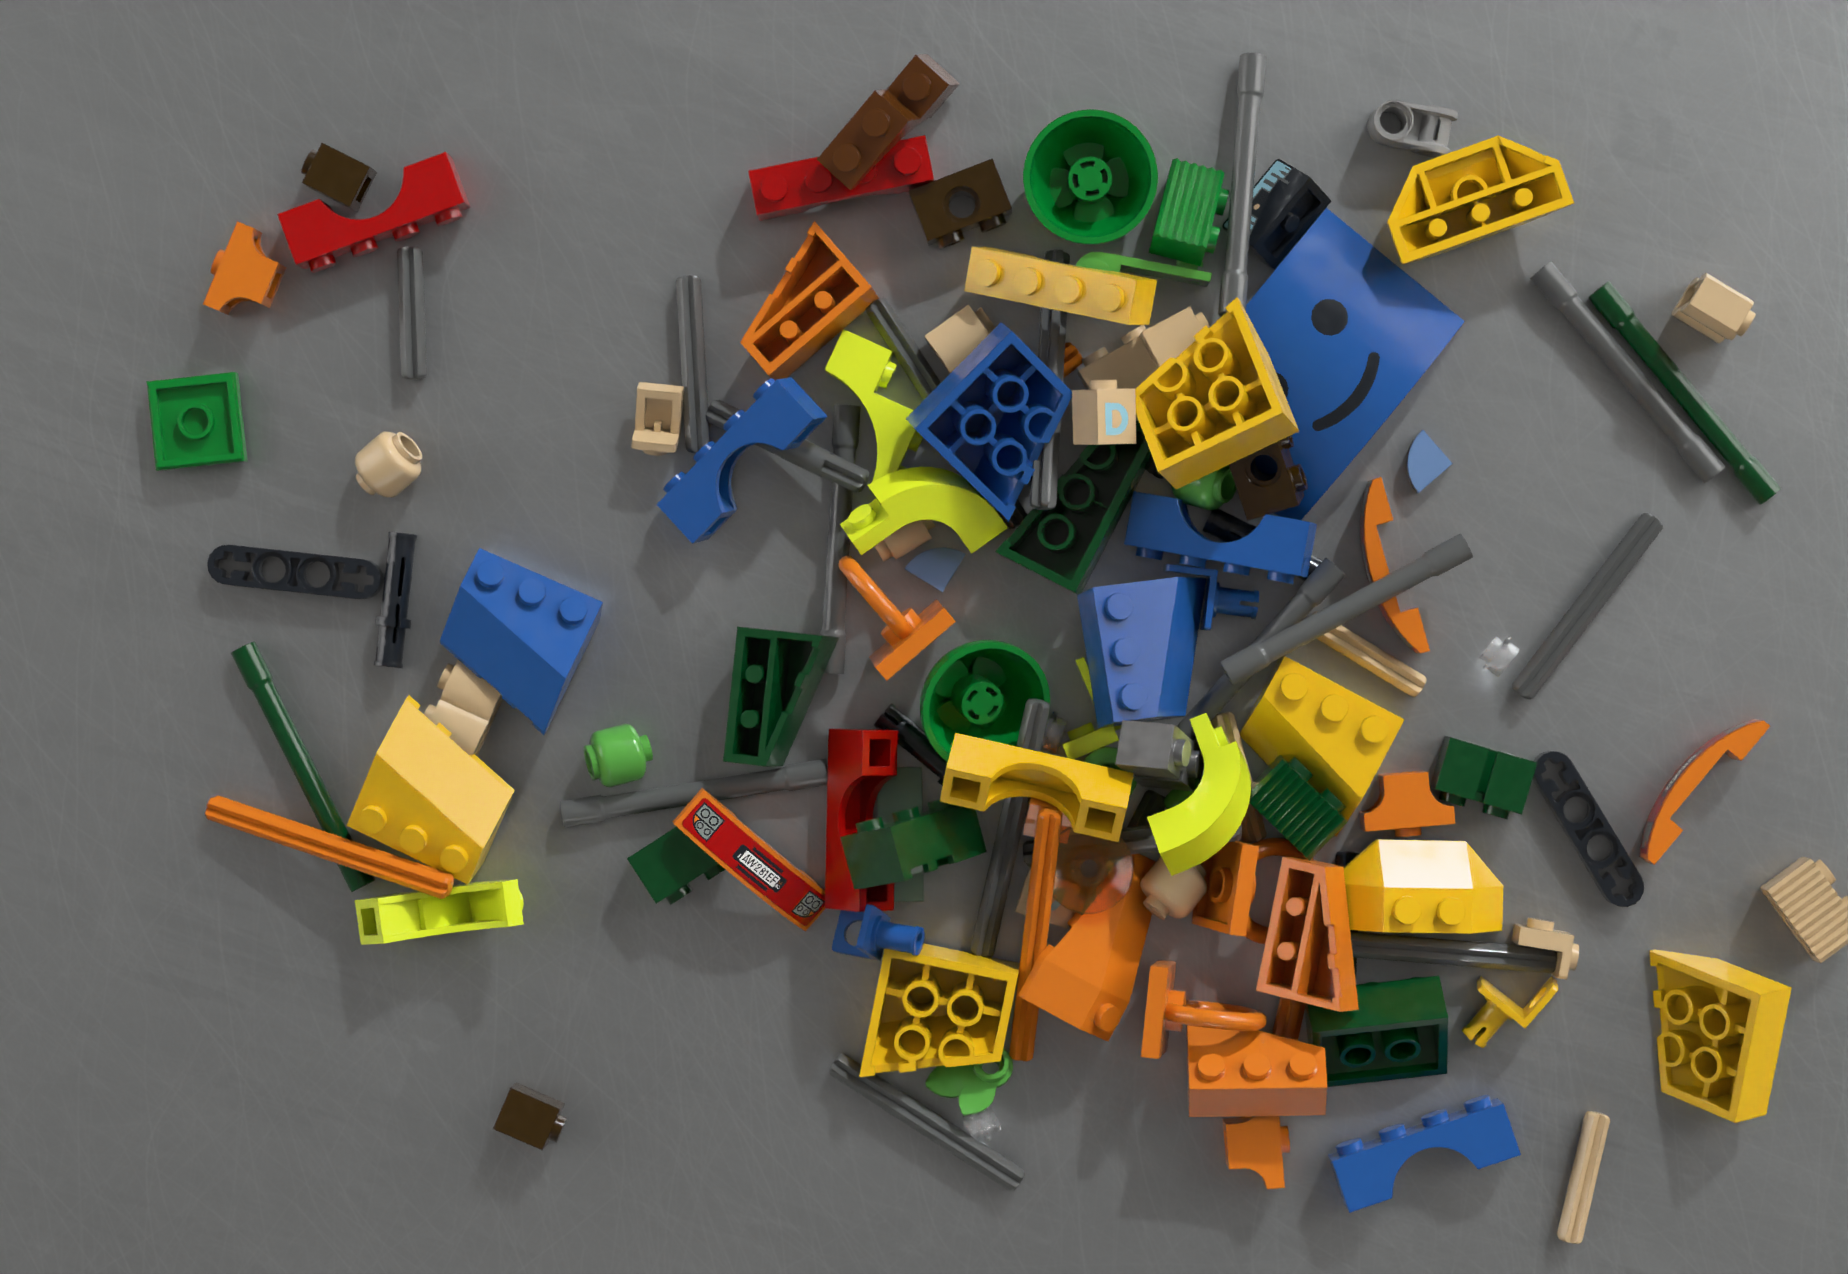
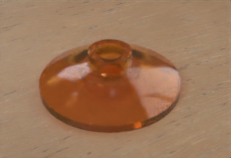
M1072 827L1062 831L1059 839L1053 898L1063 907L1082 914L1100 913L1119 903L1130 888L1134 872L1133 858L1125 841L1121 837L1119 842L1076 833ZM1088 860H1093L1098 866L1097 874L1091 878L1085 877L1081 870L1083 863Z

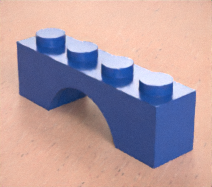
M792 377L776 380L771 378L763 383L753 394L756 401L746 412L742 409L731 416L723 425L726 433L716 443L710 441L705 444L693 457L696 464L686 474L684 472L678 473L663 488L667 494L656 505L692 544L708 540L737 511L738 508L731 486L732 474L738 459L748 448L756 443L768 444L780 450L798 448L828 417Z
M1134 491L1124 544L1137 547L1135 556L1162 560L1163 552L1180 554L1179 564L1206 568L1207 560L1224 562V572L1249 576L1252 567L1268 570V580L1294 584L1295 575L1308 577L1317 524L1265 514L1259 525L1249 535L1237 541L1218 543L1208 539L1198 531L1189 516L1187 504H1184L1182 500Z
M1482 1095L1465 1101L1463 1103L1465 1109L1451 1114H1448L1446 1109L1437 1110L1422 1116V1123L1405 1129L1404 1124H1396L1378 1131L1380 1138L1365 1143L1362 1142L1361 1138H1355L1336 1145L1337 1152L1329 1154L1328 1157L1344 1205L1349 1213L1392 1199L1394 1181L1400 1167L1408 1158L1424 1149L1442 1147L1455 1150L1467 1157L1477 1169L1520 1156L1521 1153L1504 1103L1498 1098L1490 1100L1489 1095Z

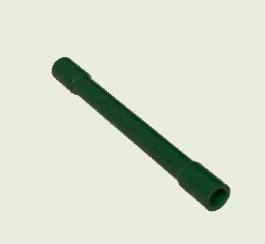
M1607 281L1592 293L1588 299L1611 327L1619 331L1734 470L1735 476L1759 505L1774 496L1781 489L1778 483L1759 460L1746 450L1637 319L1634 310L1610 281Z
M253 641L231 652V655L247 687L253 692L322 830L352 840L273 683L272 674L256 642ZM337 864L351 892L375 881L372 875Z

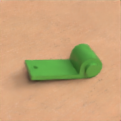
M1090 252L1083 255L1076 264L1079 267L1120 272L1121 270L1204 287L1208 286L1212 275L1210 272L1198 270V267H1203V262L1201 266L1177 260L1176 266L1106 252Z

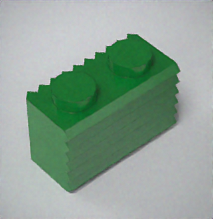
M1178 158L1172 159L1148 253L1201 266L1205 252L1214 254L1220 232V227L1212 226L1214 215L1223 216L1230 191L1221 188L1225 174L1222 170L1216 171L1213 167L1206 168L1204 165L1198 166L1196 163L1181 162Z

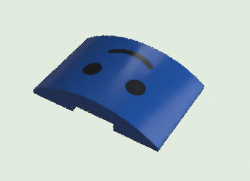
M1328 208L1323 211L1246 305V313L1270 356L1299 429V432L1292 435L1294 447L1289 448L1294 465L1301 464L1308 484V489L1303 491L1304 497L1299 506L1275 512V515L1296 520L1304 518L1392 414L1465 322ZM1259 455L1255 458L1256 467L1262 473L1273 474L1277 472V464L1272 457Z

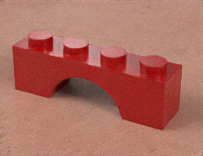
M925 135L900 140L872 168L856 188L852 190L847 188L817 160L818 157L748 171L756 213L760 221L803 213L824 204L856 197L882 194L893 195L908 192L934 181Z
M443 152L404 167L402 187L396 200L388 209L374 217L367 219L342 217L336 214L321 199L311 201L277 215L295 264L302 269L310 268L311 272L314 273L333 267L337 264L335 258L352 252L353 257H359L378 249L377 242L394 237V240L397 242L414 237L420 233V226L435 221L437 226H442L462 218L460 211L471 207L452 157L447 152Z
M829 729L825 908L864 912L866 905L869 904L874 905L881 911H894V883L854 890L840 837L856 833V823L873 819L874 805L879 791L888 780L897 776L898 730Z

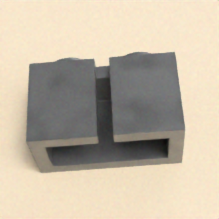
M1122 720L1115 765L1123 771L1134 773L1133 779L1142 787L1194 792L1196 778H1200L1203 772L1204 759L1200 747L1174 724Z

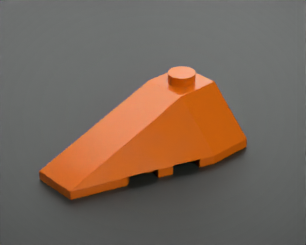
M1140 853L1126 855L1096 889L1097 899L1083 915L1076 912L1067 922L1071 929L1055 947L1048 944L1041 952L1018 996L1074 1027L1109 1042L1130 1002L1152 916V913L1143 904L1147 897L1141 889L1140 882L1156 861Z

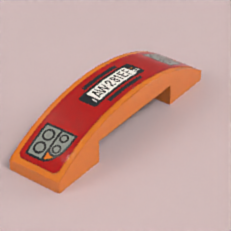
M1382 477L1368 481L1361 506L1360 544L1369 584L1390 574L1376 526L1393 521ZM1396 596L1378 605L1394 632L1415 653L1430 651L1418 608L1400 611Z
M1756 719L1740 723L1713 737L1685 760L1666 783L1650 812L1641 841L1640 858L1653 865L1657 863L1683 831L1670 819L1671 816L1724 753L1733 760L1742 761L1770 728L1768 723L1764 720Z
M701 788L672 821L674 825L724 869L805 932L826 909L825 889L804 871L795 867L744 825L734 813L705 789Z

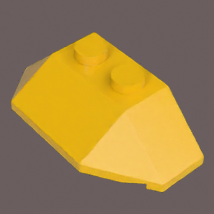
M1498 135L1412 166L1387 220V225L1400 262L1404 265L1433 257L1524 225L1574 204L1559 160L1545 156Z
M1376 839L1344 868L1350 930L1389 933L1460 934L1502 931L1503 885L1466 841Z

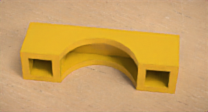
M972 247L964 291L1126 325H1149L1157 280L1120 272L1053 262L1037 258L1034 255L994 247Z
M955 733L946 766L940 802L984 812L992 804L1005 798H1036L1055 806L1064 813L1070 821L1074 832L1119 842L1134 773Z

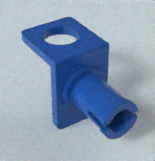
M1164 564L1163 571L1207 577L1200 630L1210 631L1212 618H1215L1216 614L1256 619L1258 607L1240 605V601L1259 603L1258 590L1249 591L1220 587V583L1217 582L1218 570Z
M867 904L864 912L841 910L832 950L840 954L881 961L884 948L918 956L924 944V928L890 922L891 917L874 905ZM862 921L857 945L852 946L847 941L846 932L852 923Z

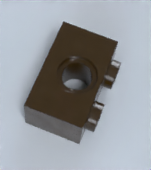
M993 158L909 190L910 200L928 246L938 243L940 249L950 247L965 240L963 233L971 229L980 227L981 232L984 233L1001 227L1007 223L1005 216L1012 214L1011 204ZM960 195L968 196L975 204L973 213L965 218H958L949 210V204L952 199Z
M1292 435L1229 464L1247 521L1265 516V514H1272L1299 506L1304 497L1303 491L1308 489V484L1301 464L1294 465L1289 448L1294 447ZM1259 455L1272 457L1277 464V472L1273 474L1262 473L1256 467L1255 458Z

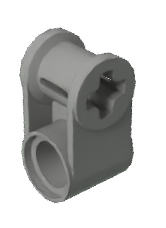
M1388 100L1370 114L1367 121V130L1370 137L1378 144L1410 150L1419 155L1436 158L1451 152L1447 145L1452 121L1457 120L1458 112L1440 106ZM1391 112L1399 118L1401 122L1399 133L1390 134L1382 128L1380 124L1382 113Z

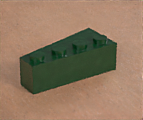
M1137 420L1136 444L1088 445L1068 471L1058 479L1056 507L1051 510L1032 509L1021 521L1020 526L995 552L1077 595L1082 593L1152 456L1141 425Z

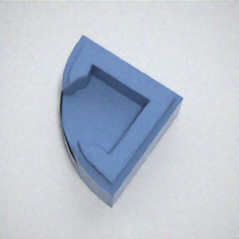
M1421 430L1413 439L1407 456L1408 479L1416 493L1422 491L1453 464L1424 430Z
M945 547L929 549L914 557L907 564L905 570L943 592L966 554L959 550Z

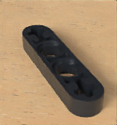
M221 545L213 550L207 562L208 572L216 582L232 586L352 599H370L380 592L384 583L383 573L377 564L369 560L237 545ZM232 552L233 560L251 563L250 553H255L256 557L252 564L253 581H247L250 574L249 571L234 570L231 572L230 578H227L226 570L219 568V560L227 559L228 553ZM270 557L280 558L286 569L284 577L276 583L268 582L262 574L263 563ZM323 562L330 571L329 581L324 586L316 588L308 583L306 571L312 563ZM338 563L345 564L342 573L359 574L361 567H366V574L373 576V584L365 585L364 591L358 592V584L341 582L342 591H336L335 588L340 578Z
M1546 751L1540 753L1533 761L1537 762L1533 781L1601 894L1608 902L1619 907H1629L1636 904L1644 893L1643 879L1573 762L1567 755L1561 752ZM1548 759L1552 763L1557 764L1561 762L1564 768L1558 773L1564 785L1568 786L1574 781L1577 786L1575 789L1564 791L1556 800H1554L1552 792L1560 791L1559 787L1553 779L1548 778L1544 780L1541 775L1547 770L1544 762ZM1575 796L1583 798L1588 806L1586 817L1579 822L1569 821L1563 812L1566 801ZM1596 835L1605 836L1611 844L1609 856L1601 861L1593 860L1587 852L1589 840ZM1619 857L1623 864L1614 868L1620 877L1624 879L1632 878L1633 881L1628 887L1630 895L1626 898L1619 893L1612 894L1611 889L1616 886V881L1611 873L1606 871L1601 877L1598 872L1599 869L1612 866Z

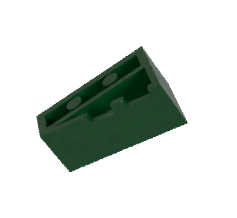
M737 627L723 762L764 767L784 765L840 637Z
M940 799L927 802L930 811L920 813L918 806L893 812V822L884 824L882 817L856 823V833L840 837L854 890L912 879L914 874L932 872L940 866L954 864L986 853L987 850L976 810L940 802Z

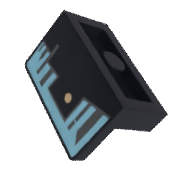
M1280 159L1275 160L1254 185L1249 248L1264 264L1275 270L1331 203V200L1311 177ZM1228 218L1222 225L1226 232L1228 229Z

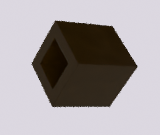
M321 143L318 151L314 149L310 151L301 170V173L305 175L302 181L304 185L358 212L377 174L370 166L324 143Z
M516 1082L508 1092L493 1129L543 1150L549 1140L557 1143L564 1129L567 1118L560 1114L565 1103Z

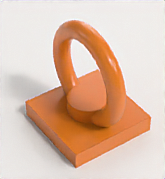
M843 556L839 560L838 565L841 572L887 625L880 633L887 642L869 656L874 667L886 681L956 622L937 599L918 615L911 607L901 613L852 556Z
M1267 838L1252 844L1239 841L1228 842L1220 851L1200 864L1207 873L1204 877L1207 883V892L1193 908L1191 923L1229 935L1244 936L1251 941L1265 945L1268 927L1254 922L1249 917L1250 905L1256 892L1255 871L1257 861L1267 856L1306 857L1289 840L1284 838Z
M1158 960L1150 966L1141 1057L1159 1059L1167 1051L1169 1031L1182 1032L1183 1024L1234 1031H1255L1265 1027L1267 1017L1260 1010L1218 1002L1186 1000V991L1174 990L1175 961Z

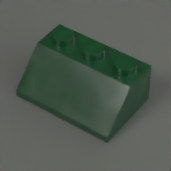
M1439 976L1412 977L1403 980L1358 984L1356 988L1359 1010L1338 1012L1305 1003L1308 1044L1325 1048L1327 1087L1447 1074L1448 1013Z

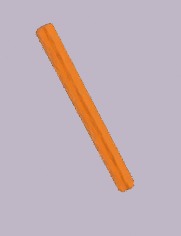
M219 795L210 798L207 803L205 816L210 821L440 899L449 896L452 891L454 877L450 873Z
M1040 809L1037 814L1009 1052L1010 1057L1016 1061L1027 1062L1032 1060L1034 1055L1039 1007L1019 997L1018 994L1038 956L1047 947L1062 814L1055 809Z

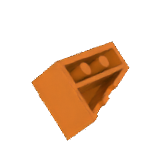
M815 221L809 228L808 236L796 256L792 257L787 264L786 272L772 295L769 294L740 342L768 376L774 380L789 377L861 315L871 303L879 299L872 286Z
M1282 857L1256 991L1338 1012L1359 1010L1343 866L1313 859L1309 861L1304 857Z
M1186 1025L1189 1117L1311 1116L1326 1114L1327 1072L1325 1048L1260 1030L1234 1031Z

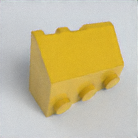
M1238 297L1225 307L1227 312L1210 328L1205 325L1193 336L1195 341L1178 357H1170L1135 389L1136 415L1156 468L1176 490L1299 432L1270 356Z
M1283 656L1277 660L1239 734L1268 766L1279 755L1287 762L1296 757L1314 775L1308 782L1316 790L1322 793L1328 788L1346 806L1341 814L1348 821L1362 801L1405 719ZM1342 828L1334 835L1335 837L1338 836Z
M408 695L376 752L346 826L432 868L450 873L455 879L468 885L486 859L515 790L475 754L468 755L449 738L452 733L440 722L435 725L418 710L421 705Z
M923 944L918 956L907 952L884 949L859 1077L875 1076V1073L899 1071V1073L912 1072L920 1068L945 1066L947 1068L1000 1062L1020 963L978 956L969 952Z
M1656 949L1649 950L1650 965L1656 966L1658 990L1653 991L1654 1008H1660L1662 1034L1657 1037L1661 1092L1733 1123L1766 1115L1792 987L1718 958Z

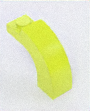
M935 467L901 469L876 479L868 484L876 499L869 504H864L854 509L848 519L840 524L861 555L901 527L919 520H935L950 526L971 554L1008 528L993 506L963 476Z
M1207 713L1190 719L1204 759V772L1200 784L1192 795L1182 803L1147 817L1159 853L1171 876L1201 864L1220 851L1240 827L1249 806L1251 779L1245 758L1237 741L1229 744L1222 726L1213 728Z

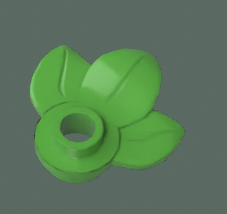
M1003 1048L1001 1061L995 1062L999 1070L994 1074H988L982 1069L984 1063L947 1068L945 1066H937L926 1079L925 1085L929 1090L941 1097H959V1107L962 1115L977 1114L983 1112L993 1103L996 1088L1008 1082L1013 1072V1061L1009 1052Z

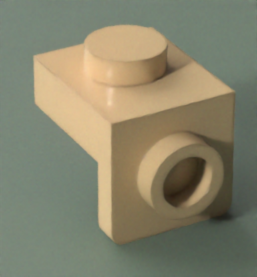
M639 382L636 398L635 430L632 436L631 448L642 450L644 453L653 456L676 452L681 437L684 386Z
M1528 917L1526 925L1514 923L1511 941L1517 945L1556 951V968L1552 975L1556 978L1567 980L1569 970L1575 971L1579 958V944L1573 943L1574 935L1564 931L1553 930L1555 923L1553 921Z

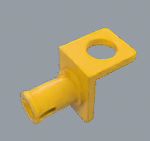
M1481 976L1477 980V990L1485 996L1487 1002L1470 1022L1461 1029L1462 1032L1470 1040L1475 1038V1044L1484 1048L1507 1019L1515 1020L1523 1028H1526L1559 989L1557 980L1551 976L1522 1009Z

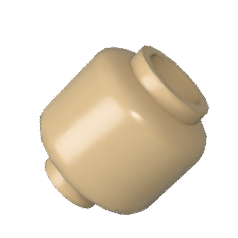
M383 431L355 456V466L358 470L356 480L361 488L370 495L377 493L383 497L394 498L421 474L420 460L422 459V453L417 444L406 434Z
M1159 857L1140 882L1141 889L1147 897L1143 902L1144 906L1162 920L1167 915L1177 919L1185 918L1207 892V883L1204 879L1207 874L1205 869L1199 864L1171 876L1162 857Z

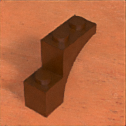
M928 54L915 55L887 89L875 90L817 160L850 190L855 189L872 168L903 137L936 113L960 83Z

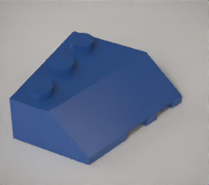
M1001 322L922 401L906 420L1009 521L1024 485H1028L1035 471L1032 468L1033 462L1038 460L1044 448V443H1049L1072 398V391L1012 330Z
M479 548L459 587L440 638V644L477 677L485 679L502 694L503 700L512 708L519 709L533 722L532 725L545 735L600 622L603 602Z
M1173 577L1092 587L1077 595L1098 728L1122 725V720L1150 722L1186 716L1206 578Z

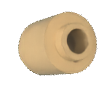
M932 520L914 521L901 527L874 547L883 562L892 557L897 560L931 540L932 537L928 531L934 528L935 524Z

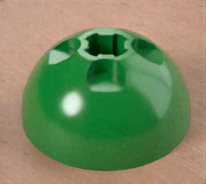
M1087 109L1062 115L1049 123L1037 135L1025 159L1023 183L1029 206L1037 219L1049 231L1070 242L1094 245L1110 242L1126 235L1143 220L1151 208L1156 195L1158 169L1154 152L1148 140L1136 126L1114 113ZM1074 175H1075V176H1078L1077 181H1078L1079 187L1077 186V183H1076V177H1073ZM1096 190H1098L1099 194L1095 192L1092 194H1087L1086 196V192H1093Z
M978 640L962 644L950 650L932 667L921 691L920 718L928 741L934 750L947 762L955 733L1016 746L1026 701L1033 698L1046 701L1050 705V690L1046 676L1034 658L1022 649L1006 642Z

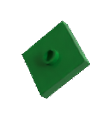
M237 372L146 381L156 471L248 462L239 375Z

